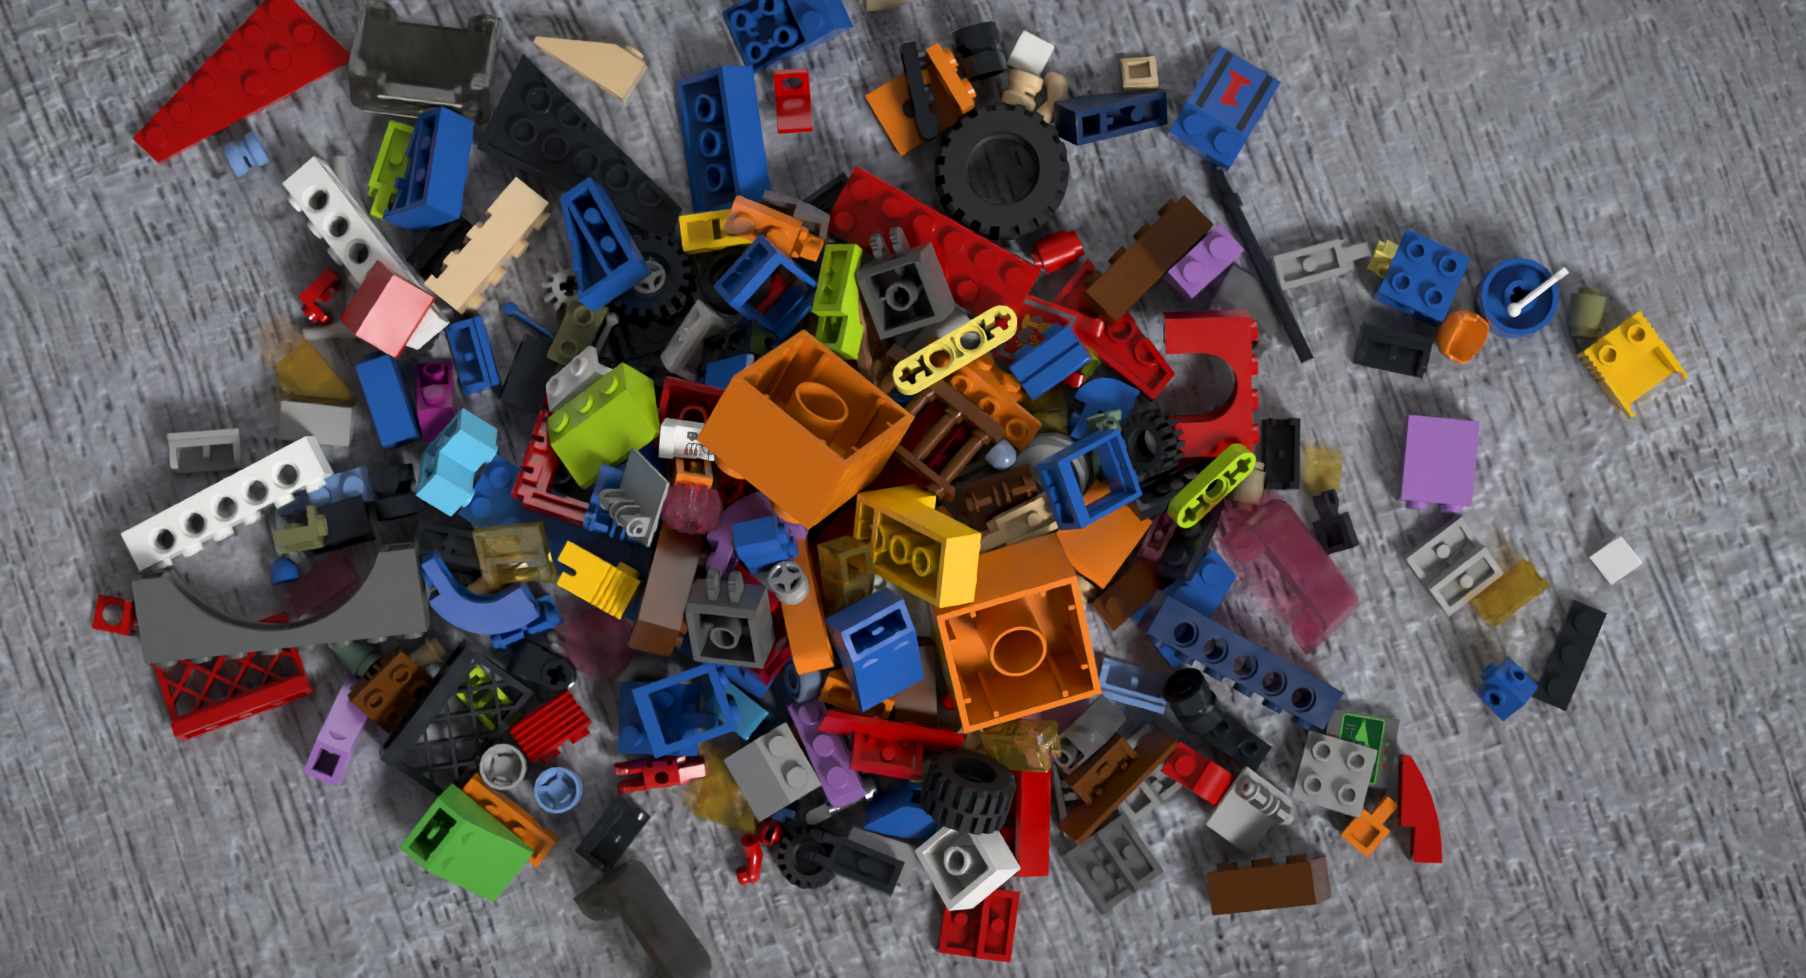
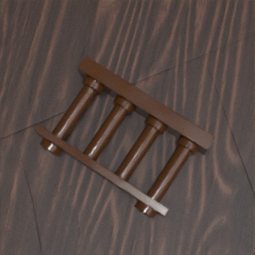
M896 343L886 352V363L889 365L887 367L888 373L876 385L886 395L895 386L893 383V370L900 361L911 356ZM920 363L921 369L915 373L910 374L908 370L903 371V379L901 381L903 382L907 379L914 384L916 383L915 376L919 372L924 370L926 377L931 374ZM941 379L916 393L904 406V409L915 417L927 402L935 401L944 408L942 410L944 415L911 453L898 444L891 456L925 482L924 488L928 492L935 494L936 499L941 500L944 497L952 503L956 498L955 488L950 485L952 480L981 446L986 447L989 444L994 447L1001 440L1005 439V429ZM961 422L972 430L970 432L971 437L940 474L937 475L923 464L922 461L954 424L959 425Z

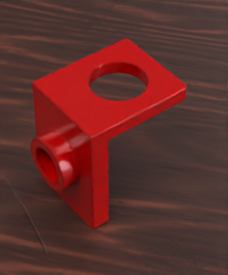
M808 68L774 70L778 134L812 132ZM787 78H798L802 81L799 85L793 87L782 84Z
M99 594L92 628L118 633L123 636H135V631L139 630L134 600ZM110 604L120 606L123 611L122 620L116 625L108 624L103 618V611Z

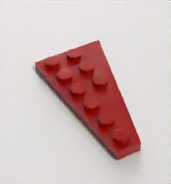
M265 0L132 139L157 163L162 164L198 145L204 139L230 128L231 125L246 117L249 118L289 97L306 85L321 80L340 67L355 62L356 59L294 0Z

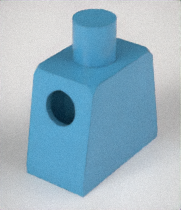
M706 674L699 682L700 693L708 699L704 707L711 713L719 714L718 719L725 723L709 675ZM729 681L730 686L724 688L728 701L732 698L736 700L742 717L741 721L736 722L738 729L734 732L751 743L768 733L779 717L738 685Z

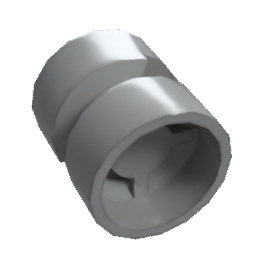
M511 743L497 744L489 748L483 754L479 764L480 774L484 782L491 788L498 790H507L522 784L527 778L530 769L529 758L518 745Z

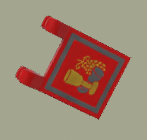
M1029 294L1017 315V330L1014 336L995 347L992 356L1012 364L1015 361L1011 356L1028 343L1032 348L1044 341L1040 334L1057 322L1061 328L1069 324L1075 333L1077 328H1080L1097 336L1103 333L1105 324L1102 319L1074 311ZM1076 370L1061 382L1079 389L1084 384L1085 374Z

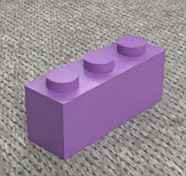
M818 692L811 699L801 703L795 702L787 706L829 802L835 809H838L868 795L858 771L849 769L850 753L842 735L818 730V722L825 711L830 710L828 703L819 700L821 693Z

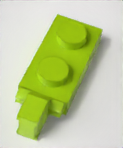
M393 120L389 121L368 184L370 188L368 197L375 198L370 215L386 221L382 219L385 209H390L398 193V189L393 187L396 178H403L410 158L405 156L415 128Z

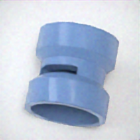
M254 130L245 134L243 140L237 143L231 141L222 146L224 154L238 178L247 174L249 168L255 165L263 166L270 162L267 152Z

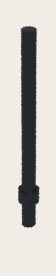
M1222 169L1211 173L1210 177L1221 198L1219 204L1224 214H1229L1301 364L1312 360L1314 357L1241 209L1243 203L1238 192H1233Z

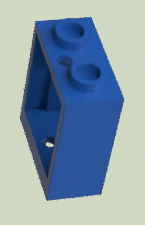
M760 234L713 287L731 307L748 320L754 319L758 321L759 326L774 333L778 339L777 342L781 343L812 309L818 280L808 270ZM781 263L795 274L798 279L764 315L749 304L747 300Z
M1119 429L1096 431L1035 464L1059 530L1082 529L1142 496L1137 475L1133 470L1125 441ZM1095 448L1110 493L1085 506L1070 461Z
M707 663L631 690L655 758L738 729L736 722L741 721L742 717L736 700L728 701L724 688L729 687L730 683L724 666L716 667L715 663ZM708 673L726 724L667 744L650 693Z

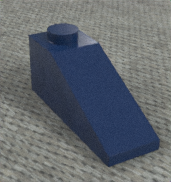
M1156 89L1091 94L1054 102L1055 128L1059 132L1058 136L1076 146L1166 125L1168 124L1166 90Z

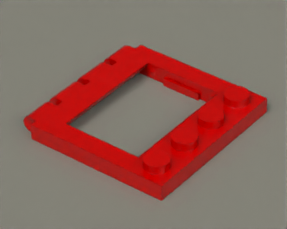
M546 392L542 407L549 410ZM540 410L531 437L537 441H529L520 468L527 472H518L510 495L517 500L523 501L521 508L582 527L589 503L567 496L562 498L549 494L561 459L550 443L547 418L553 412ZM669 458L666 459V480L673 462V459Z

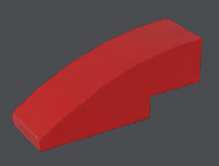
M1399 754L1397 804L1399 806L1397 807L1396 825L1410 826L1409 861L1417 863H1442L1440 827L1431 793L1411 755Z

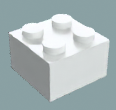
M943 826L914 851L949 911L974 908L1021 869L999 831H994L990 834L981 833V835L958 832Z

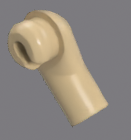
M1050 72L1044 77L1043 85L1047 89V101L1037 110L1038 113L1044 116V120L1048 124L1055 118L1054 102L1068 99V82L1063 75H1059L1056 72Z

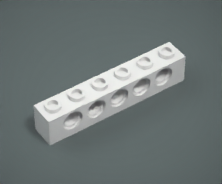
M314 156L282 183L289 192L286 196L287 200L297 211H304L310 219L307 222L309 229L319 239L323 237L330 245V248L327 249L329 255L340 266L343 264L351 273L348 279L357 290L377 260L424 290L326 161ZM326 193L327 203L322 209L318 210L317 200L322 194ZM346 220L348 229L344 235L339 237L337 232L338 226L342 221ZM367 247L369 251L368 258L360 264L358 254L361 249ZM434 302L406 346L418 350L450 323Z
M305 436L121 533V536L139 571H162L173 565L172 558L183 554L184 558L203 550L204 548L201 543L211 538L217 542L234 533L233 526L243 521L246 526L265 517L264 510L275 506L276 510L293 503L296 501L294 494L304 489L307 493L320 489L326 485L324 479L334 473L315 436ZM288 465H292L297 472V478L293 484H289L284 478V470ZM258 481L262 482L266 487V495L261 501L253 493L254 485ZM227 497L231 498L235 503V511L230 517L223 511V502ZM197 513L204 519V528L201 532H197L192 526V519ZM166 529L174 537L173 545L169 549L163 545L161 539Z

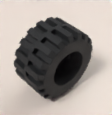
M965 749L943 750L931 758L920 793L919 803L923 807V811L932 817V820L944 825V827L974 835H981V833L990 834L994 831H999L1005 824L1017 781H1015L1014 774L1008 771V767L985 754Z

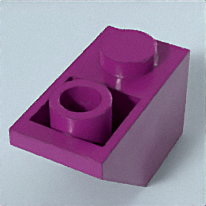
M452 360L417 364V414L423 442H432L458 414Z

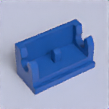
M480 315L447 325L446 332L464 396L502 386L484 318Z

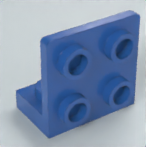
M1406 230L1386 275L1377 286L1372 299L1436 328L1443 322L1468 267L1470 258L1418 233Z

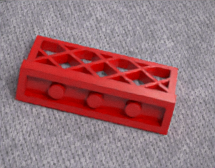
M284 611L257 622L287 623L290 621L287 613ZM290 647L291 653L284 650L285 648H282L281 653L274 655L267 670L251 663L256 651L249 652L245 660L242 658L234 659L243 663L234 682L218 675L226 655L219 656L212 672L195 665L196 663H191V660L190 662L187 660H177L187 665L179 684L168 680L164 668L156 667V663H153L172 721L170 725L174 737L181 742H185L315 694L300 651H296V647ZM283 654L294 659L298 673L283 678L273 673ZM248 667L265 674L259 687L252 690L240 685ZM193 668L209 675L201 694L184 687ZM271 677L277 679L276 681L268 683ZM215 679L232 686L226 699L219 702L207 698ZM169 685L176 688L173 695ZM237 689H239V690H241V691L244 692V693L235 695ZM182 691L198 698L192 712L179 716L176 702ZM204 701L211 704L201 708Z

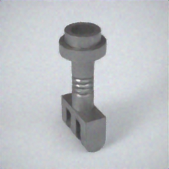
M861 777L868 795L838 809H835L829 801L822 803L804 813V822L810 825L817 824L864 799L868 805L874 803V798L879 796V792L872 778L864 779Z

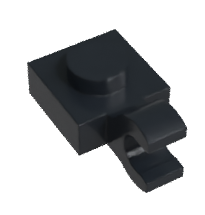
M1335 489L1321 492L1320 495L1314 496L1313 503L1320 519L1313 522L1312 525L1323 556L1359 545L1349 512H1338L1339 498Z

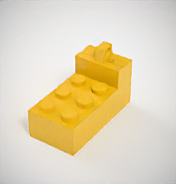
M915 484L857 493L851 554L852 562L938 608L974 602L978 558L981 547L980 532L935 510L936 495L923 490Z

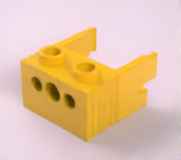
M1641 310L1630 315L1577 354V357L1582 359V364H1586L1585 368L1590 370L1589 373L1594 375L1593 379L1598 380L1597 384L1618 412L1622 410L1628 419L1636 415L1631 411V403L1670 374H1678L1680 381L1688 377L1686 371L1663 340L1659 339L1655 329L1651 328L1647 318L1643 317Z
M567 541L557 559L576 570L575 576L563 572L556 583L558 586L619 620L626 618L645 583L638 579L641 572L631 566L619 562L616 567Z

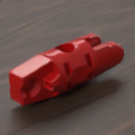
M664 755L658 758H643L613 764L614 772L618 775L643 772V777L626 779L617 783L618 794L689 784V779L703 777L707 774L703 755L689 757Z

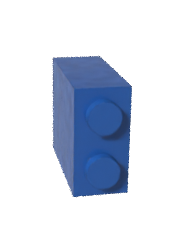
M376 351L363 356V363L357 364L355 367L382 447L393 450L422 440L421 428L398 360L389 354H383L382 351Z

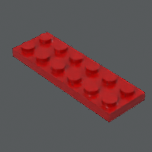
M859 165L855 166L829 214L828 231L850 244L858 245L864 252L873 257L874 254L869 239L871 234L881 233L890 254H895L889 233L890 228L896 226L903 229L910 249L931 242L954 302L977 316L1000 305L1011 308L1017 317L1043 270ZM999 316L995 317L994 326L1001 327L1004 331L1008 329L1007 322L1009 319L1002 320Z

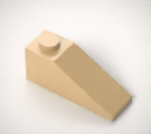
M538 36L533 41L537 49L623 103L626 102L647 69L646 64L641 61L644 55L627 44L622 49L616 44Z

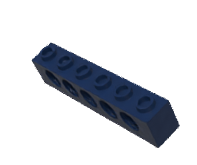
M1158 589L1137 625L1139 629L1147 633L1144 640L1160 649H1163L1165 644H1168L1176 649L1173 656L1191 666L1197 660L1206 665L1203 670L1204 673L1220 682L1226 676L1235 681L1233 689L1249 698L1252 697L1254 692L1264 697L1261 704L1278 714L1281 713L1283 708L1293 713L1290 720L1307 730L1310 729L1312 724L1324 730L1344 694L1333 686ZM1185 622V633L1180 638L1175 639L1174 630L1176 626ZM1214 639V650L1210 654L1205 655L1204 645L1207 641ZM1244 655L1245 660L1242 668L1234 671L1233 663L1235 659ZM1273 671V681L1270 685L1263 687L1262 680L1268 672ZM1298 688H1302V697L1299 701L1292 703L1293 692Z

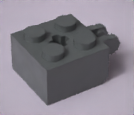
M898 226L890 228L889 233L895 254H890L881 233L871 234L869 241L876 260L868 262L857 272V281L881 340L944 321L957 308L932 243L910 249L903 229Z
M711 568L706 579L697 578L686 603L685 614L694 661L763 669L775 641L767 586L743 583L741 572L733 570L730 573L728 582L722 581L720 570Z

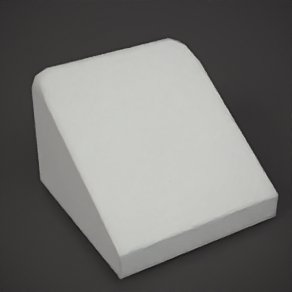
M1023 30L1006 64L1014 69L1039 77L1054 50V46Z
M1621 535L1613 538L1589 557L1610 585L1642 564L1641 560Z

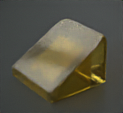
M1307 448L1303 490L1324 492L1335 489L1338 494L1343 467L1342 452L1339 450Z

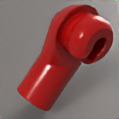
M749 833L741 838L747 866H739L736 869L738 882L743 886L748 883L753 885L760 879L763 853L757 835Z

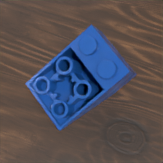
M742 0L722 12L746 65L753 66L754 75L823 44L854 27L842 0Z
M884 587L824 620L862 712L924 679L915 627L903 598L889 588Z

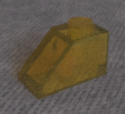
M307 340L274 366V369L279 373L275 380L288 395L293 391L300 397L351 401L355 398V395L323 356Z

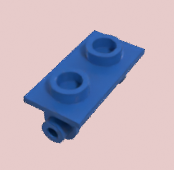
M547 593L536 598L541 606L540 617L519 629L501 634H492L490 639L494 648L506 649L507 646L518 642L519 639L528 638L564 623L551 594Z

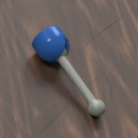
M275 506L264 510L268 516L273 542V531H278L274 514ZM274 542L277 559L270 566L272 585L290 583L300 579L295 562L285 558Z

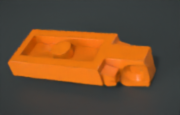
M739 195L734 200L723 228L725 231L752 242L762 234L787 255L795 258L802 257L815 262L824 244V239L808 233L809 229L802 226L803 221Z

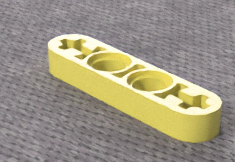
M995 306L900 361L893 370L895 388L905 395L916 394L1009 340L1017 330L1015 312L1007 306ZM999 316L1002 320L1008 318V329L1003 331L1001 327H996L990 331L992 339L988 341L980 325L984 324L987 331L995 325V317ZM964 334H977L981 340L980 345L973 350L963 348L960 340ZM936 351H944L950 356V361L945 367L937 368L930 363L929 358ZM919 361H924L925 368L931 375L926 377L923 370L916 374V383L911 385L908 381L901 382L903 371L908 370L910 374L915 373L921 369Z

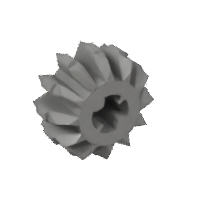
M570 257L569 268L567 269L560 259L557 260L556 266L560 272L556 274L551 269H546L545 274L553 279V282L541 283L542 289L553 290V292L545 295L543 300L545 303L557 300L552 309L556 314L562 310L564 305H566L565 313H567L574 296L577 294V290H574L573 296H567L566 290L562 291L563 285H568L570 279H575V283L578 285L576 271L572 267L571 259L573 257Z

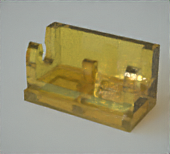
M1523 558L1505 571L1504 575L1468 601L1487 628H1494L1550 587L1544 577H1540L1534 569L1535 565L1531 561H1526Z
M1014 719L990 726L980 734L986 755L998 760L999 763L1004 764L1009 770L1047 772L1052 768L1051 758L1048 754L1049 746H1051V752L1054 757L1061 756V744L1056 730L1058 724L1054 720Z

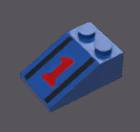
M1220 46L1170 129L1167 138L1227 173L1281 82Z

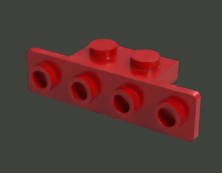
M844 709L827 710L818 722L819 731L851 736L849 769L918 781L922 776L923 749L936 752L959 749L964 740L963 734L954 733L949 728L938 727L932 729L920 727L912 721L892 722L878 715L864 717L850 714L849 711Z

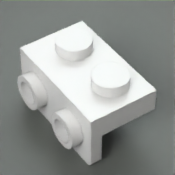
M588 346L546 383L550 412L554 413L578 396L579 393L613 370L598 362L596 348Z

